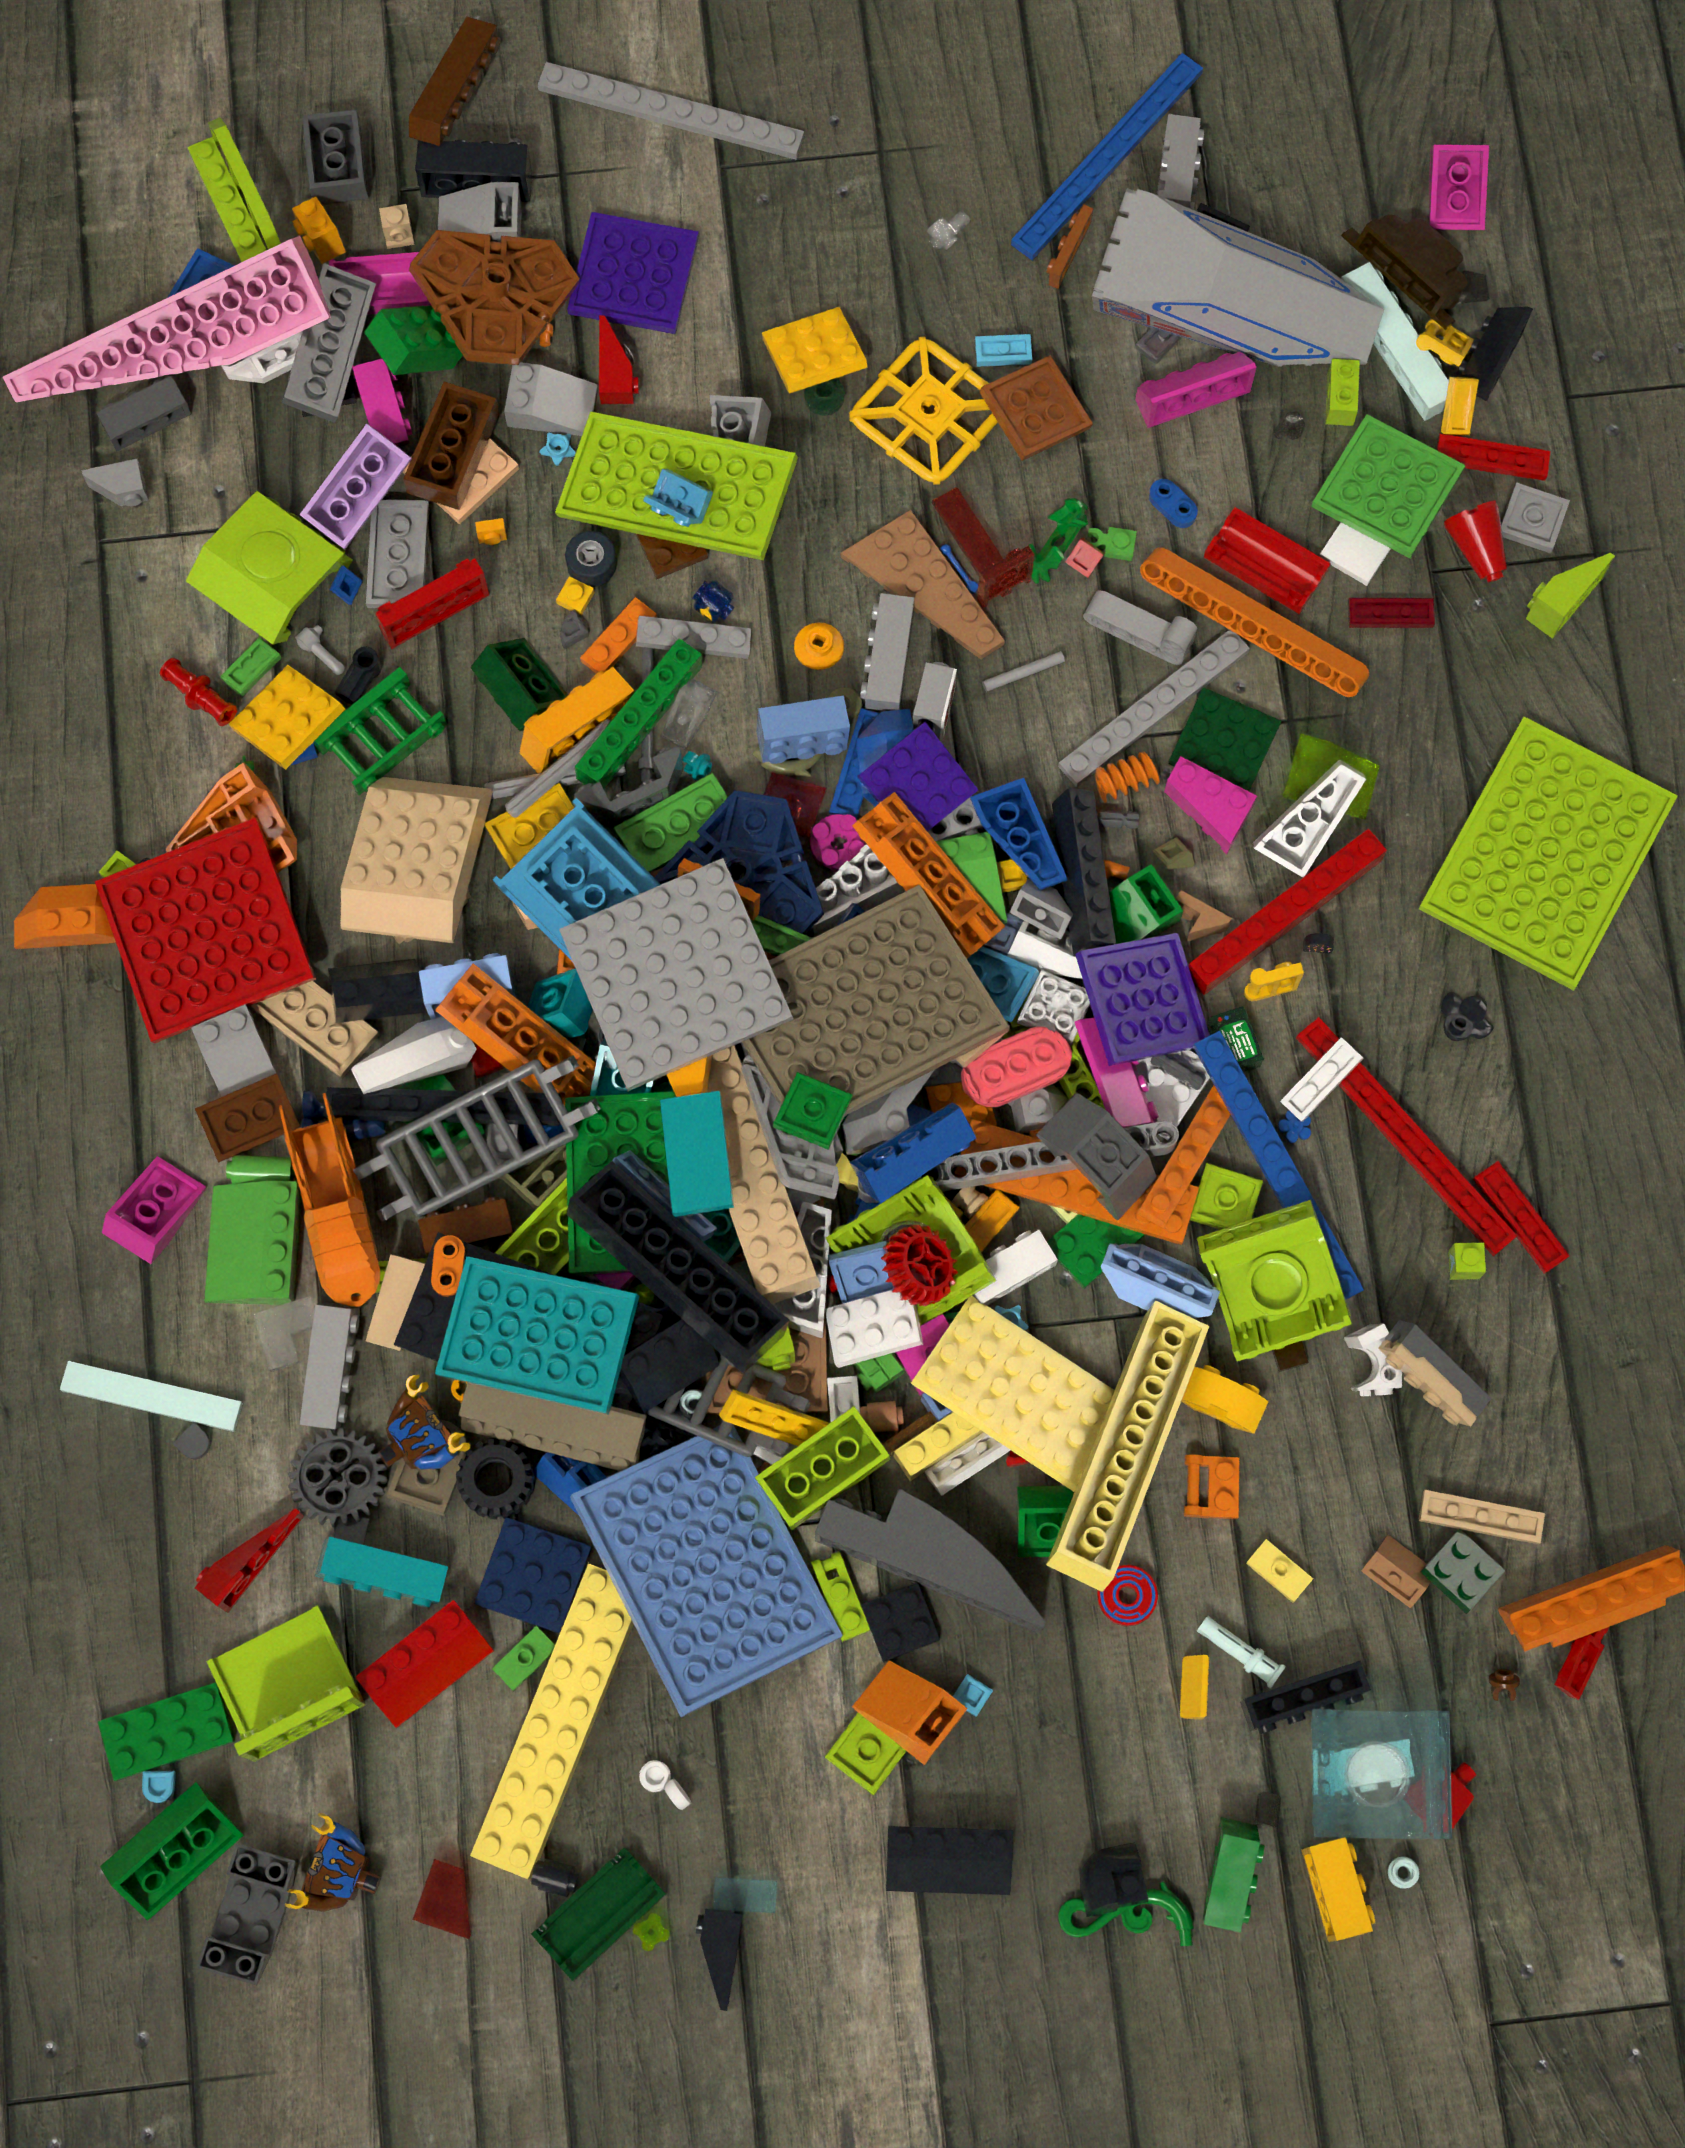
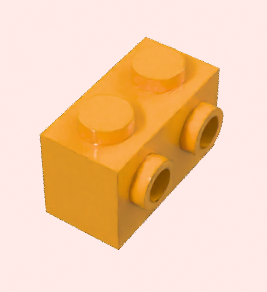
M317 197L304 201L292 208L296 218L292 221V224L299 236L303 235L302 239L309 252L313 251L321 264L346 253L336 226Z

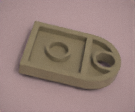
M440 1420L450 1434L455 1432L462 1433L451 1422ZM464 1436L460 1439L459 1445L464 1442L466 1443ZM458 1451L457 1456L440 1469H410L404 1459L401 1458L388 1489L387 1498L445 1516L458 1482L456 1479V1471L460 1469L458 1464L461 1459L464 1460L467 1456L465 1454L466 1451Z

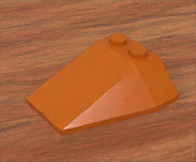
M242 763L218 780L167 846L166 851L170 852L256 817L260 822L275 867L279 873L297 860V838L272 792L245 763Z

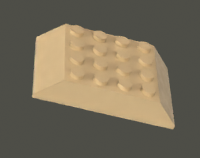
M381 777L369 786L341 885V929L454 943L493 793L492 789Z

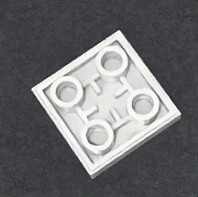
M1041 969L1017 1023L1028 1028L1042 1026L1047 1027L1048 1030L1053 1032L1057 1031L1066 1038L1071 1046L1078 1032L1074 1022L1084 1019L1090 1006L1086 989Z

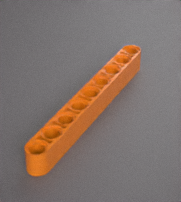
M1159 547L1154 549L1140 567V573L1147 582L1345 697L1355 696L1369 677V670L1362 662L1168 549Z

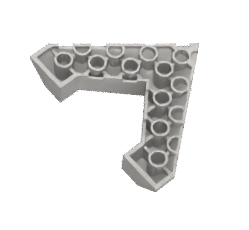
M956 1059L950 1061L952 1064L956 1063L963 1068ZM934 1070L848 1114L841 1126L847 1155L868 1152L908 1129L910 1126L906 1109ZM1051 1084L1007 1103L1012 1108L1016 1132L1022 1134L1042 1129L1069 1099L1056 1086Z

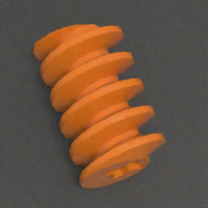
M1139 752L1138 759L1134 755L1129 756L1127 763L1123 759L1118 760L1117 767L1113 763H1108L1106 771L1102 767H1097L1095 770L1097 789L1104 803H1107L1106 794L1108 793L1116 800L1117 790L1119 789L1124 796H1127L1128 786H1131L1135 792H1138L1139 782H1142L1145 788H1149L1150 778L1157 785L1160 783L1155 764L1145 752Z

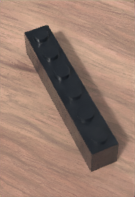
M1068 787L1052 803L1059 859L1067 876V881L1063 882L1065 901L1073 913L1069 922L1073 956H1075L1076 953L1082 950L1115 945L1116 939L1094 791Z

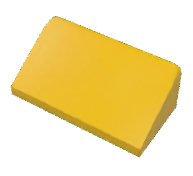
M1208 1655L1185 1656L1182 1659L1181 1718L1202 1720L1207 1716Z

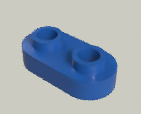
M1159 479L1152 484L1149 492L1151 504L1174 526L1187 528L1195 522L1198 512L1197 506L1177 485L1168 479ZM1166 489L1169 493L1164 495L1159 490ZM1186 508L1188 512L1181 513L1179 509Z

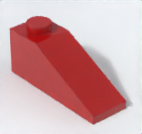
M599 315L600 403L634 404V394H639V377H634L632 365L605 315Z

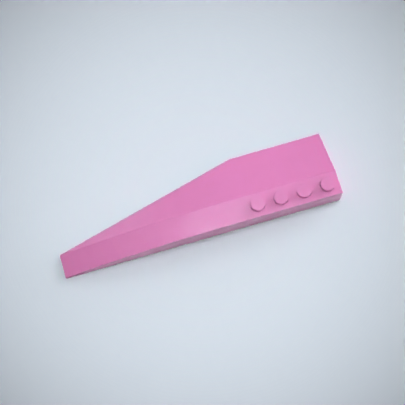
M297 236L3 376V379L15 402H21L57 394H66L85 389L228 365L314 326L331 316L313 262L301 237Z

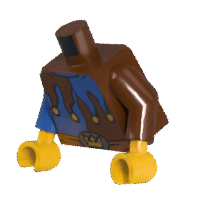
M419 1374L412 1375L407 1379V1389L404 1390L396 1402L387 1421L388 1427L386 1432L391 1444L378 1452L387 1467L403 1458L410 1469H440L456 1457L458 1451H468L470 1449V1443L464 1442L459 1445V1441L465 1436V1433L455 1432L450 1434L422 1395L418 1397L417 1393L425 1392L429 1387L428 1382H423L417 1388L416 1380L419 1378Z
M324 1813L317 1814L325 1819V1823L321 1828H317L314 1825H311V1827L321 1834L302 1889H289L287 1891L296 1894V1902L293 1905L285 1903V1906L291 1909L304 1908L325 1912L344 1907L348 1900H355L359 1889L375 1894L379 1887L381 1876L366 1871L369 1858L365 1856V1846L352 1830L337 1822H333Z

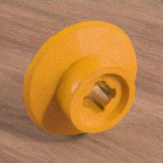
M822 622L811 623L803 627L796 635L794 652L798 660L806 667L816 670L827 669L841 659L844 652V640L841 633L832 625ZM815 640L824 642L823 646L815 645Z

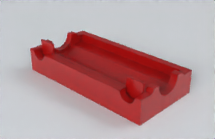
M1236 507L1226 518L1219 533L1213 537L1204 554L1205 559L1299 615L1329 571L1331 565L1328 561Z
M468 558L456 564L457 568L392 604L389 601L377 608L379 611L375 613V616L380 624L379 628L391 649L489 596L484 572L475 558L471 562Z

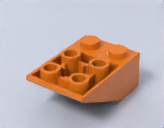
M890 1660L852 1706L853 1709L923 1765L928 1762L968 1709L944 1689Z

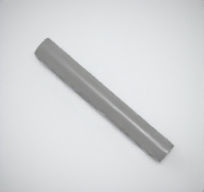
M1061 651L984 680L982 681L983 687L987 692L1065 662L1063 653Z

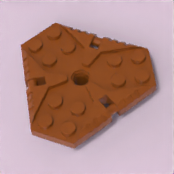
M444 230L435 231L410 263L409 267L410 273L422 289L424 295L427 296L433 309L441 314L440 320L446 326L452 339L455 340L466 361L509 365L520 364L536 340L545 331L547 322L554 319L560 308L563 307L572 295L580 280L555 240L501 236V241L496 242L490 241V235Z

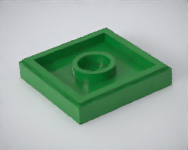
M797 1072L773 1122V1128L829 1150L853 1099V1094Z

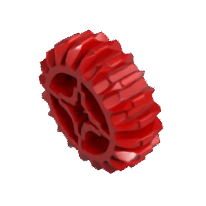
M918 1224L908 1228L904 1227L888 1239L889 1243L883 1247L886 1254L881 1257L886 1263L882 1271L888 1273L889 1277L885 1282L893 1284L892 1292H900V1300H908L910 1305L919 1304V1306H927L941 1301L943 1297L951 1292L949 1286L956 1284L953 1277L958 1273L953 1268V1265L958 1260L951 1257L953 1249L947 1248V1239L939 1238V1231H931L930 1226L921 1227Z

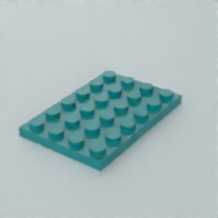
M466 1256L435 1374L609 1415L639 1295Z

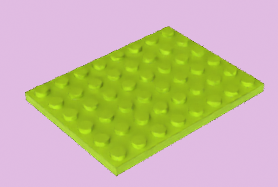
M1523 717L1423 899L1419 910L1574 991L1678 795Z

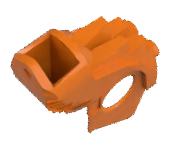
M323 1093L329 1120L292 1131L282 1105H279L285 1132L284 1138L305 1209L304 1221L321 1287L336 1303L360 1307L376 1292L380 1281V1267L361 1183L353 1171L356 1165L342 1117L335 1119L327 1095ZM354 1293L360 1294L359 1296H352Z

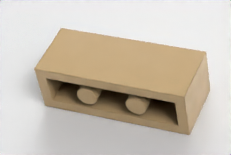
M390 1254L366 1342L404 1351V1349L394 1346V1342L425 1263Z

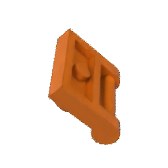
M1185 1455V1465L1188 1466L1187 1506H1184V1516L1238 1519L1239 1457ZM1200 1467H1208L1207 1507L1199 1506Z

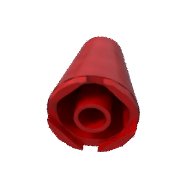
M1496 500L1477 505V508L1469 511L1464 510L1444 521L1445 529L1480 580L1486 579L1488 583L1503 578L1502 572L1507 570L1499 507Z

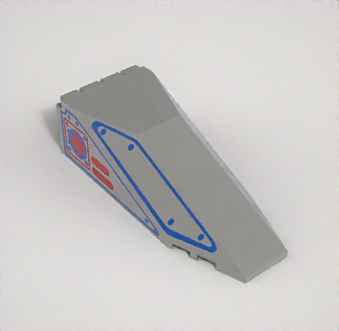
M1126 189L1119 212L1129 216L1128 218L1121 216L1116 218L1110 239L1120 242V244L1108 243L1102 266L1111 269V271H1099L1094 286L1095 291L1092 294L1094 311L1228 352L1237 353L1241 351L1248 358L1277 367L1305 364L1304 366L1330 364L1332 359L1360 360V365L1367 364L1384 309L1308 256L1156 194L1137 189V191Z

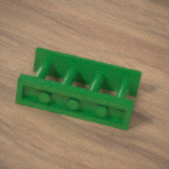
M401 667L397 668L341 713L314 741L316 749L322 755L328 751H333L355 775L356 779L352 781V784L359 796L363 792H368L369 786L386 775L427 740L438 737L447 725L444 714L441 711L431 717L407 691L410 682L407 674ZM394 698H399L423 724L410 735L386 709V704ZM371 716H378L401 742L388 753L364 727V722ZM350 733L356 734L378 759L366 771L341 744L342 740Z

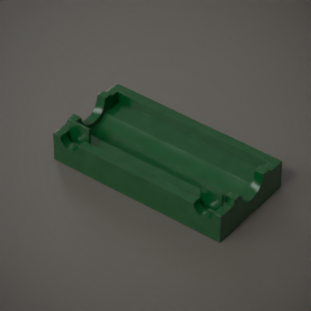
M624 1847L547 1918L540 1927L533 1931L531 1935L574 1982L667 1894Z

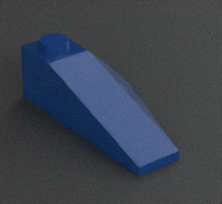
M1024 778L970 797L980 824L1039 890L1067 881V876Z

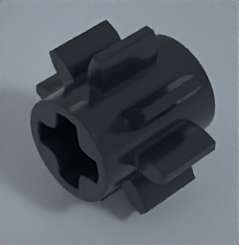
M653 1424L650 1428L646 1427L643 1441L640 1445L641 1454L646 1459H649L672 1448L673 1446L671 1445L675 1442L673 1432L664 1425L657 1426Z

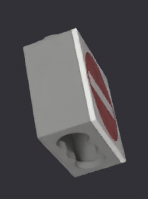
M926 662L913 713L914 730L926 722L941 742H943L955 692L957 669L950 668L942 662H933V664Z

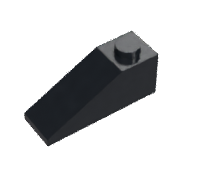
M705 1909L704 1915H698L696 1934H701L700 1942L720 2010L728 2011L743 1915Z

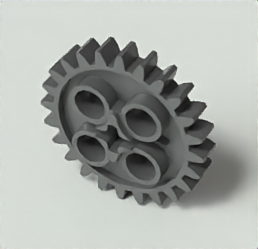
M340 1428L337 1436H334L331 1430L328 1429L327 1438L325 1439L316 1433L317 1442L315 1444L308 1440L305 1441L308 1448L306 1452L297 1449L296 1452L301 1458L300 1461L291 1460L290 1462L297 1469V1471L288 1472L289 1478L296 1480L289 1484L288 1488L290 1491H298L292 1496L294 1502L302 1501L298 1507L301 1513L310 1509L307 1515L310 1520L319 1515L318 1522L322 1526L327 1519H330L332 1527H336L338 1519H342L344 1525L348 1526L349 1517L352 1516L357 1522H360V1512H364L368 1516L371 1515L367 1507L369 1504L379 1506L375 1495L385 1494L379 1485L385 1484L388 1481L386 1477L379 1475L387 1471V1468L383 1464H378L382 1461L379 1453L373 1455L377 1447L374 1443L366 1447L368 1439L365 1435L357 1441V1434L354 1430L346 1437L343 1428ZM345 1451L347 1452V1457L343 1462L336 1463L332 1461L333 1455L336 1452ZM354 1460H359L357 1465L351 1466ZM314 1471L324 1472L321 1481L317 1483L309 1481V1477ZM337 1473L340 1476L342 1475L343 1480L338 1482L332 1476ZM365 1473L367 1477L364 1483L355 1485L351 1482L355 1474ZM325 1489L322 1495H316L318 1491ZM333 1493L343 1494V1499L339 1504L331 1505L328 1503L329 1497Z

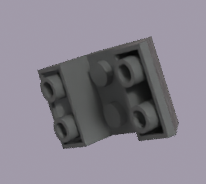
M679 746L673 748L666 747L658 751L656 756L652 757L656 780L654 778L646 780L640 785V788L631 792L623 791L617 794L612 801H609L600 782L594 785L589 783L582 786L574 794V798H577L601 825L614 829L619 824L675 794L683 772L681 750Z
M1075 1093L1036 1134L1055 1156L1065 1155L1101 1193L1097 1200L1116 1220H1119L1157 1179L1149 1155L1109 1112L1078 1093Z
M236 1844L227 1870V1875H230L219 1913L211 1937H206L196 1968L252 1985H258L277 1941L287 1909L285 1903L288 1904L291 1893L287 1891L293 1887L297 1861Z

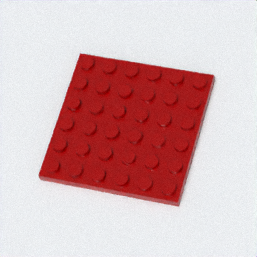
M256 817L94 881L152 1043H157L190 1030L193 1026L245 1004L248 1007L316 980L260 822Z

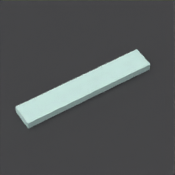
M71 1361L67 1363L60 1386L62 1392L235 1432L243 1405L241 1401Z

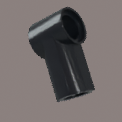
M360 647L354 652L353 662L335 691L337 696L351 705L363 697L372 680L381 673L382 664L376 651L371 647ZM364 660H374L371 666L361 667V663Z

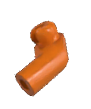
M1104 860L1107 879L1115 877L1126 880L1130 867L1110 860Z

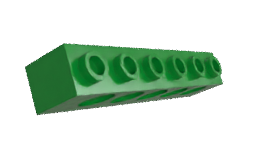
M680 638L675 642L575 765L576 779L584 785L589 783L594 785L600 782L603 789L608 785L701 670L702 654Z

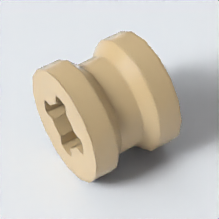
M974 1186L962 1188L953 1198L952 1203L956 1207H960L964 1211V1216L970 1219L987 1201L988 1197L984 1193L976 1191Z

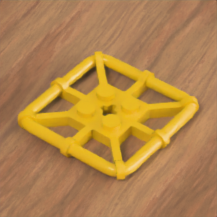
M925 336L918 337V340L912 342L887 370L883 369L878 374L879 378L856 402L852 411L849 412V420L861 432L885 449L886 455L890 458L895 457L922 479L933 482V485H940V482L947 479L972 451H977L981 446L980 442L998 423L991 413L972 435L956 423L964 412L990 409L984 399L963 400L953 392L955 387L964 379L979 390L982 386L989 383L972 371V366L968 363L963 364L940 345L926 339ZM927 351L956 372L945 385L929 374ZM919 352L922 375L911 387H908L895 376ZM886 386H891L903 395L894 406L867 408ZM925 405L927 407H930L931 405H934L935 413H924L923 406ZM895 418L906 428L894 441H891L865 420ZM947 431H950L962 440L964 444L939 470L937 442ZM914 433L929 444L932 471L901 448Z

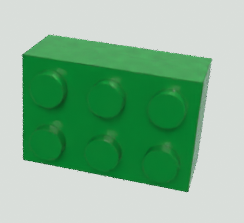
M432 305L380 309L364 332L393 375L453 369L463 356L455 340L452 339L446 326L440 320L441 314L436 312Z

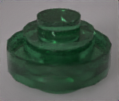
M837 378L804 389L805 404L810 411L817 415H832L839 411L844 403V386Z

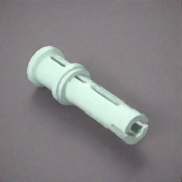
M1210 1616L1205 1618L1197 1630L1198 1633L1244 1664L1243 1668L1246 1669V1672H1253L1267 1682V1687L1270 1689L1286 1667L1283 1664L1278 1665L1264 1655V1650L1261 1648L1255 1650L1210 1618Z

